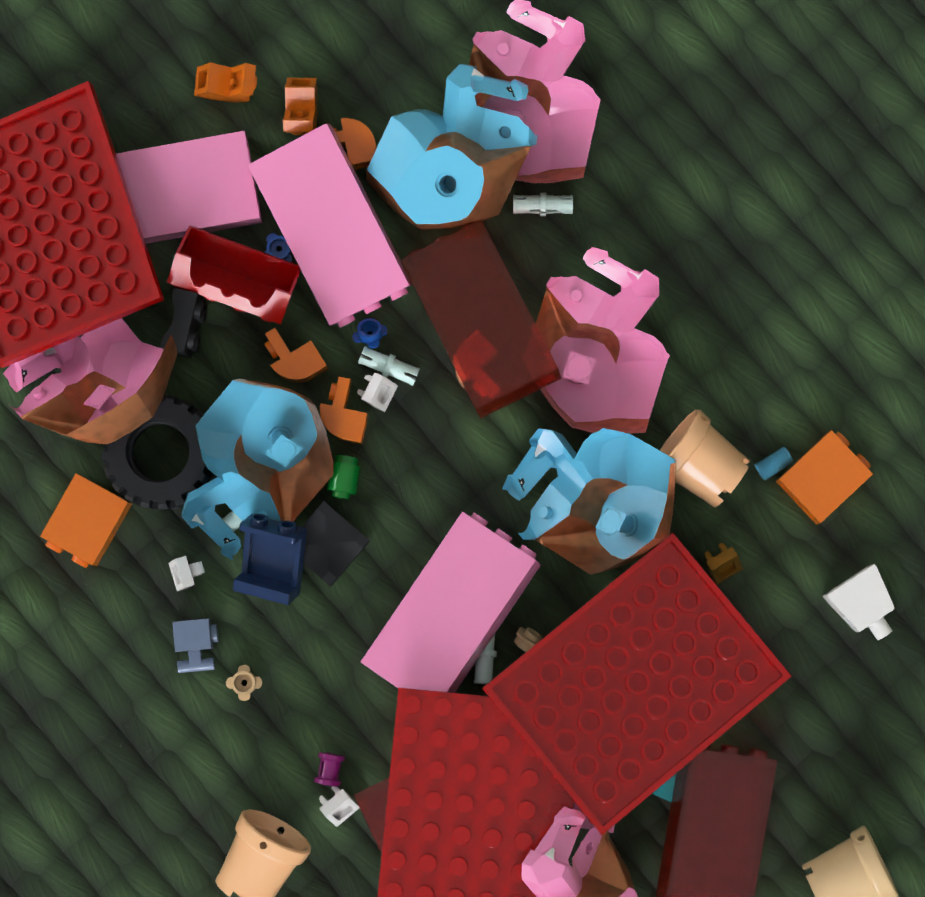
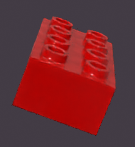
M189 225L176 251L166 283L174 285L177 289L198 293L209 301H218L229 305L237 311L259 316L264 321L281 324L301 269L299 265Z

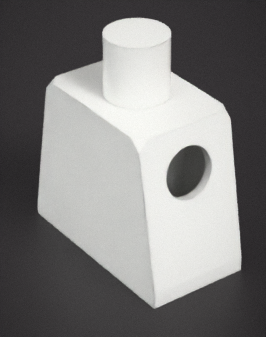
M875 564L865 567L823 595L828 604L855 632H860L869 627L878 641L893 631L883 616L895 608Z

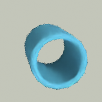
M782 447L772 453V455L765 457V459L763 458L759 463H755V467L762 479L767 480L775 475V473L777 474L782 469L784 470V468L792 465L794 461L788 450Z

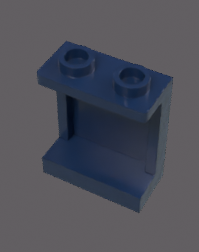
M251 514L240 523L239 527L240 531L245 532L242 572L234 579L233 591L289 605L300 595L307 528L299 527L291 521L280 522L272 520L264 514Z

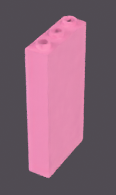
M326 123L247 165L329 326L338 323L341 328L356 320L354 314L362 310L369 314L382 307L381 300L390 296L392 301L408 293L406 288L412 285V282L331 124Z
M245 131L116 154L146 244L184 237L189 225L207 232H214L262 223L255 179L247 166L252 163L248 137Z
M462 512L367 651L361 663L397 688L455 693L540 568L541 564L535 560L537 554L523 544L519 549L512 545L510 542L513 538L502 530L497 529L494 533L486 527L488 522L473 512L470 517Z

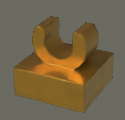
M723 543L718 544L721 553L713 557L709 551L705 552L707 566L717 585L743 570L739 557L733 547L727 549Z

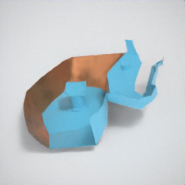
M459 64L446 79L443 116L427 109H415L391 116L367 168V183L400 217L422 230L453 228L484 221L499 215L531 146L537 144L538 135H535L517 116L477 106L475 95L481 92L520 101L526 99L528 85L516 79L509 82L481 74L476 66Z
M246 379L232 380L195 425L202 460L208 470L214 473L217 478L187 494L182 510V518L191 528L199 526L221 547L220 553L233 560L232 556L239 551L242 545L240 544L239 537L215 512V505L226 503L242 521L251 514L258 513L267 515L272 520L293 522L333 476V459L326 429L314 403L309 398L293 390L277 385Z
M538 428L529 440L531 448L513 475L507 476L502 488L520 501L549 468H556L558 477L548 485L531 509V519L527 529L523 533L518 534L523 540L538 541L590 575L618 568L639 559L670 535L674 507L676 460L629 433L606 428L592 433L583 442L578 453H576L563 434L553 430Z

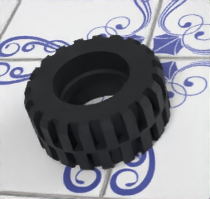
M167 394V396H163L157 411L150 420L115 442L104 444V451L101 452V461L105 463L106 468L104 472L106 477L113 483L114 489L121 493L125 499L144 508L160 511L181 508L185 503L188 493L210 482L216 476L208 470L202 460L195 426L204 414L186 400ZM155 425H169L178 429L188 443L189 457L186 466L177 476L169 480L156 481L145 477L138 470L134 462L133 450L138 437L146 429Z

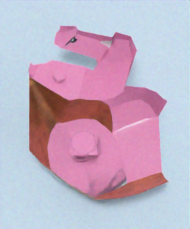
M514 0L510 3L507 14L513 20L545 35L548 42L539 48L502 30L482 33L477 31L472 39L473 49L469 65L476 66L481 74L509 82L516 79L528 85V94L525 100L514 101L479 92L475 95L476 105L517 116L535 135H538L537 144L531 146L518 173L517 181L553 183L583 178L601 99L596 95L593 88L585 82L564 75L585 42L584 24L570 16L566 20L558 19L533 8L530 1Z
M592 247L587 250L583 260H585L590 268L621 285V292L613 297L577 276H551L546 284L547 289L524 362L530 375L548 402L572 428L591 433L600 431L602 428L629 434L646 433L649 418L670 355L659 340L650 334L635 329V327L659 296V278L646 269L642 272L634 271L608 257V251Z
M120 318L83 334L81 338L79 336L11 364L3 374L8 379L9 385L16 392L53 369H61V373L50 375L39 386L35 387L25 397L20 407L11 408L23 420L73 439L96 444L115 442L154 416L167 388L177 357V347L172 335H170L164 349L141 342L125 321Z
M565 806L554 817V823L535 851L531 849L522 863V880L536 897H638L629 870L611 840L609 831L600 835L595 827L590 829L572 857L573 867L570 866L568 859L586 817L578 810Z

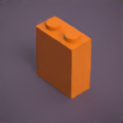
M832 430L827 432L775 481L816 525L822 523L873 475L869 470L871 467L870 463L861 454L855 455L848 448L850 442L840 432L835 434Z
M75 473L40 537L46 539L45 546L61 554L64 549L73 554L71 559L73 562L85 568L89 564L98 566L132 503Z

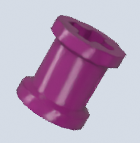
M319 752L318 757L321 760L318 776L315 777L314 782L340 787L339 774L341 762L345 761L346 756Z

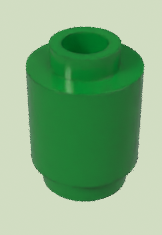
M335 455L333 476L328 480L327 491L332 492V498L349 500L350 495H356L360 473L358 458Z

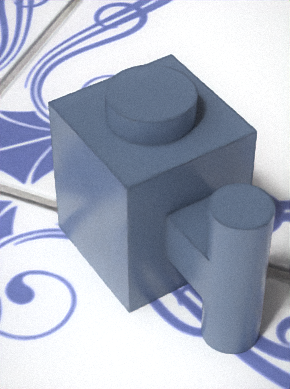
M209 618L172 622L175 652L188 651L189 660L177 661L178 673L215 670L214 658L202 659V650L214 649V642H219L217 624H212V619Z

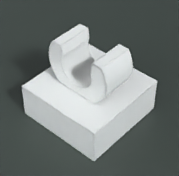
M375 372L373 376L365 375L364 379L369 381V384L365 391L358 389L357 393L362 396L361 399L385 412L398 385Z
M186 556L176 558L168 563L177 592L195 585L193 577L205 573L202 561L189 565Z
M332 786L331 788L335 792V796L328 801L321 795L319 800L323 806L319 809L330 822L338 827L360 807L346 791L339 789L337 786Z

